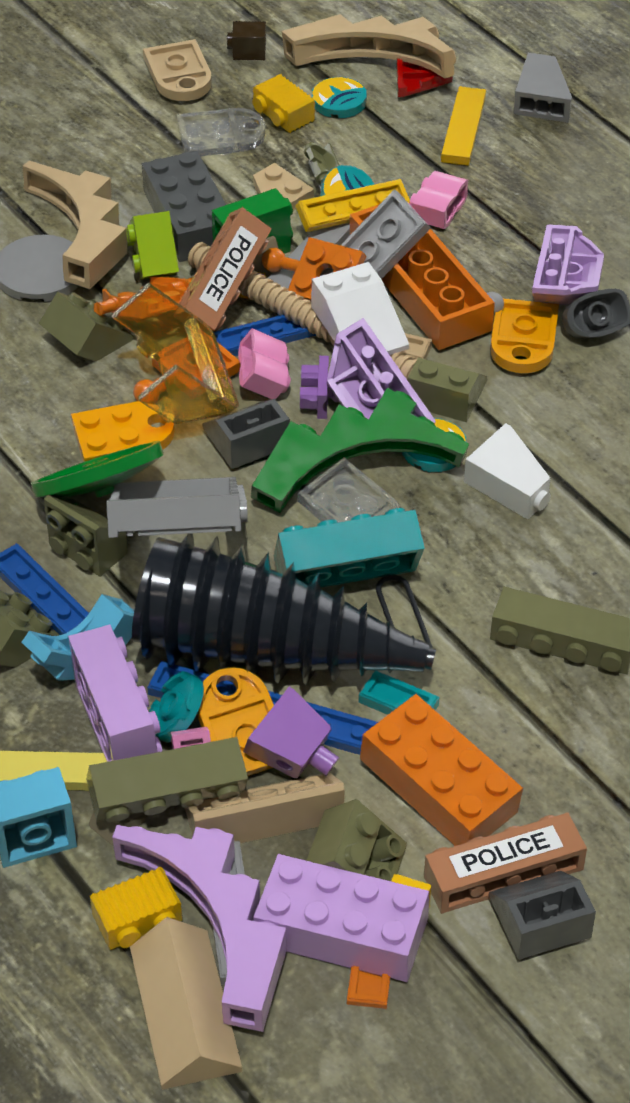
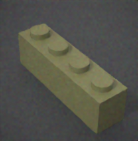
M503 587L492 616L490 640L628 675L630 669V618Z
M234 737L89 765L86 780L96 821L107 819V822L114 823L127 819L130 814L144 812L145 815H155L165 811L170 806L181 804L183 808L200 805L205 799L218 797L219 800H226L231 797H237L240 795V792L244 791L248 776L238 738Z

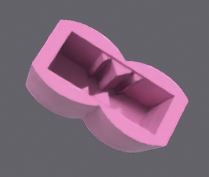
M434 171L429 178H424L421 189L417 194L413 193L409 204L428 225L445 229L453 220L455 213L465 203L468 180Z
M252 328L239 345L238 358L241 364L239 372L240 385L248 390L276 400L281 393L283 394L287 391L291 381L287 367L289 361L287 346L285 342Z

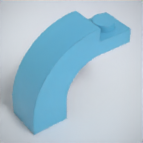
M102 594L87 617L71 631L59 636L29 631L21 643L32 652L30 657L48 670L57 680H72L75 678L68 636L110 624L116 638L122 637L126 645L132 638L134 610L122 599Z

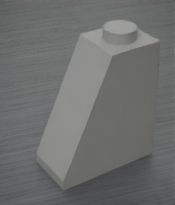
M528 52L515 90L513 114L569 123L572 96L556 57Z

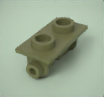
M310 142L306 145L304 154L310 160V167L321 190V181L331 169L340 166L330 143L323 148L319 144Z

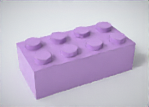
M110 624L68 636L76 688L106 761L161 752L162 747L159 738L155 737V734L160 733L159 721L155 711L148 712L147 710L149 701L144 686L137 687L138 676L133 661L126 662L127 650L123 638H116Z
M278 854L253 919L256 922L269 921L277 926L286 927V952L349 968L357 966L360 971L380 976L384 973L392 979L408 982L428 920L429 891Z

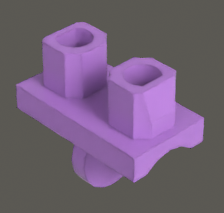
M319 356V365H302L301 386L308 387H300V409H317V419H327L328 397L335 402H339L326 383L329 371V356Z

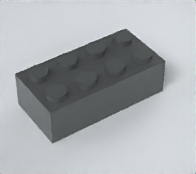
M198 151L185 152L180 155L158 158L142 163L143 190L154 213L170 212L178 261H187L190 250L198 242L211 246L213 244L211 210L225 206L226 203Z

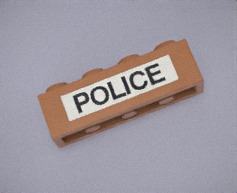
M243 207L230 213L174 310L173 315L196 331L202 329L209 333L220 329L226 320L224 313L227 307L231 306L240 295L241 291L238 288L241 282L246 280L254 270L255 265L252 263L255 257L260 255L267 247L269 240L266 238L272 228Z
M568 812L557 816L548 815L534 823L524 826H512L487 837L479 836L464 844L436 849L431 854L425 855L424 878L426 883L431 885V894L442 914L490 899L489 892L557 871H563L567 874L584 870L587 847Z

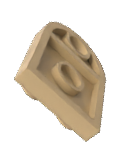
M196 39L143 49L144 61L157 90L164 97L176 101H190L204 96L210 90L212 85L211 71Z

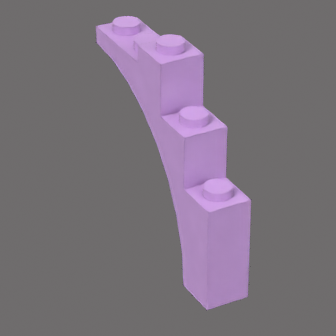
M117 825L112 837L115 859L144 867L149 871L162 867L169 881L190 896L209 918L221 941L227 963V977L222 997L223 1024L263 1032L287 951L286 927L277 926L269 921H254L253 917L260 901L259 880L252 879L244 874H229L235 858L234 834L226 833L216 828L205 829L196 827L192 839H187L178 834H162L147 831L138 826L126 827Z

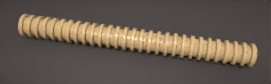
M198 242L194 245L188 256L189 266L198 270L211 246H207L203 242ZM254 270L246 280L241 282L238 288L241 291V295L247 296L250 300H255L256 303L262 304L267 309L270 308L272 312L278 313L280 316L284 314L288 321H293L294 324L300 325L303 329L307 327L310 333L316 334L317 337L323 338L326 342H331L334 346V340L311 308L310 300L296 295L295 292L289 291L286 287H281L280 284L274 283L269 278L266 279L264 275L258 274ZM403 351L390 355L407 379L417 359L413 360L412 356L405 355Z

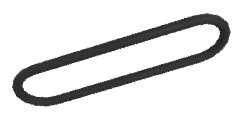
M388 575L381 578L376 585V592L386 620H390V626L394 627L381 591V586L386 581L396 580L405 586L424 640L430 644L429 648H433L408 581L397 575Z

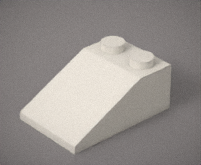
M369 262L312 279L311 308L334 342L337 333L364 318L389 355L409 349V342L384 283Z

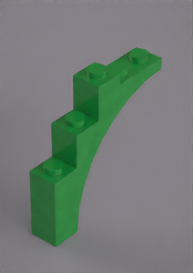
M387 388L369 419L365 418L359 410L353 407L346 408L339 404L321 436L317 435L316 431L306 424L298 425L290 421L252 484L251 498L281 513L293 495L310 479L339 462L359 455L384 451L412 452L435 457L460 467L466 457L469 443L465 442L455 432H445L436 427L426 417H416L414 415L416 402L412 401L411 397L402 391H393Z

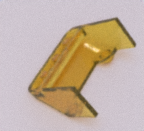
M147 283L112 314L113 319L135 333L138 341L136 346L140 353L146 358L152 357L158 362L162 376L142 392L138 399L141 403L157 412L164 421L182 424L228 415L239 406L216 337L210 327L199 317L150 283Z

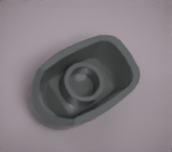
M616 288L585 294L565 308L562 315L563 326L568 334L580 339L596 338L618 331L630 324V303L624 291Z

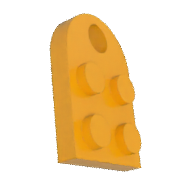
M503 298L504 309L503 311L495 312L490 349L493 360L503 369L515 373H532L545 368L553 358L559 304ZM516 356H524V357H526L527 359L520 360V359H516L515 357H516Z
M136 401L71 414L83 462L153 441H160L162 449H165L174 437V419L167 408L155 402ZM154 423H162V424H165V425H163V426H161V427H152V426H151V425L154 424Z
M224 668L210 674L203 681L204 694L201 706L197 712L201 727H208L210 741L237 737L247 776L273 768L243 752L250 735L274 706L265 684L255 674L241 668ZM221 681H230L236 686L237 691L233 695L226 696L217 690L216 685Z

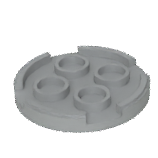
M33 235L10 243L0 252V289L7 295L21 301L23 298L44 299V302H49L53 300L57 292L66 295L72 293L79 285L64 281L62 255L73 242L54 235Z

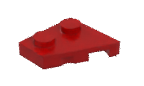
M397 58L398 97H405L445 85L453 80V76L443 78L432 70L404 62L402 59Z

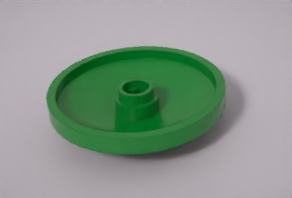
M160 441L140 444L54 472L33 481L31 487L35 497L46 498L48 495L71 497L95 492L96 498L113 493L114 485L148 468L162 457L164 452Z

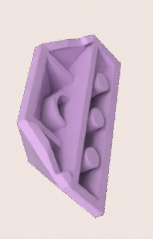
M546 226L532 287L535 302L568 305L585 294L598 291L604 254L591 240L582 235V231L577 226Z
M364 318L337 333L326 383L342 406L346 408L353 407L362 412L365 418L369 419L384 392L389 388L393 391H402L409 395L412 401L416 402L414 415L416 417H426L436 424L431 413Z

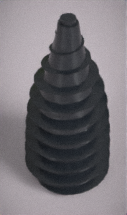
M188 533L181 543L162 537L156 539L143 571L132 622V640L141 643L144 659H149L160 647L166 650L167 661L170 667L174 666L184 653L192 654L196 672L201 671L210 658L218 659L220 669L233 668L236 663H245L247 672L250 671L255 675L258 674L262 667H272L277 684L281 682L289 669H300L305 685L309 682L315 671L329 670L332 682L337 680L341 671L359 670L361 677L365 675L367 670H388L389 673L393 670L424 672V669L432 670L436 649L429 648V643L416 639L413 635L410 636L390 626V620L384 623L368 614L367 602L360 609L347 603L344 598V586L334 596L323 591L320 586L319 573L307 585L296 579L294 562L283 574H280L271 569L269 552L258 565L246 561L243 544L230 557L220 553L218 536H216L207 549L195 546L193 533Z

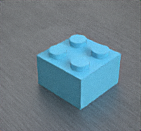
M59 767L40 770L31 775L13 780L0 781V860L3 868L77 847L71 801Z

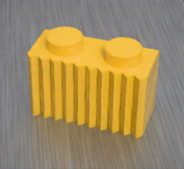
M282 74L253 87L252 103L258 113L263 112L267 115L275 126H281L291 133L293 130L296 131L297 128L300 129L301 126L304 127L305 124H309L310 121H314V98H311L302 89L300 90L295 84L293 85L292 81L290 82Z
M162 867L150 870L149 873L144 872L141 876L137 875L134 879L129 878L126 882L122 881L119 885L115 884L112 888L107 887L105 890H100L98 893L90 895L93 918L109 950L119 946L122 948L130 947L166 917L182 921L181 902Z

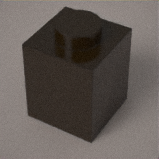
M233 21L232 32H227V49H232L233 60H265L266 21Z

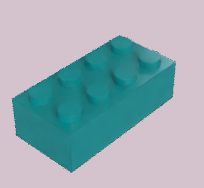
M395 508L380 516L371 517V514H360L351 518V521L338 523L337 520L332 519L322 521L317 526L303 529V526L300 525L287 527L283 532L278 533L273 557L276 570L280 574H283L294 562L296 579L307 585L319 573L320 586L322 588L414 572L417 569L425 547L416 510L405 511L404 508Z

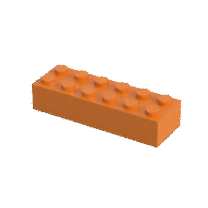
M379 205L350 214V235ZM431 229L381 279L426 336L432 339V343L438 350L493 331L495 302Z

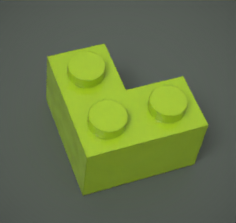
M170 212L133 216L129 225H127V246H132L133 253H136V255H132L134 273H140V280L150 279L151 276L164 277L176 275L179 272Z

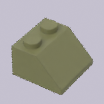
M418 357L407 381L430 413L467 422L485 387L488 376Z

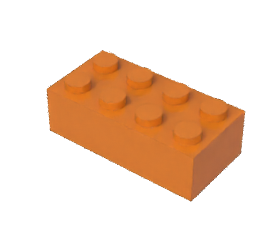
M417 694L413 695L363 734L360 760L454 846L467 843L475 837L490 836L518 813L523 787Z

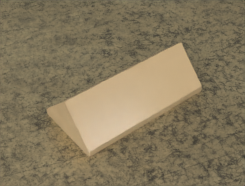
M329 772L327 776L318 774L246 789L240 792L239 796L226 800H219L218 797L205 799L200 805L185 808L192 837L196 827L205 829L216 828L226 833L234 834V842L240 841V843L319 827L326 809L344 803L345 789L344 783Z
M166 917L130 946L162 1090L242 1072L232 1025L223 1024V990L208 931Z

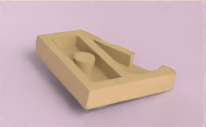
M276 163L253 175V185L257 193L260 194L277 188L284 198L290 200L293 211L296 209L295 205L298 201L314 198V189Z

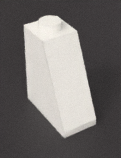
M505 423L466 458L464 483L526 519H529L535 512L541 511L547 506L551 496L549 493L550 477L510 425Z

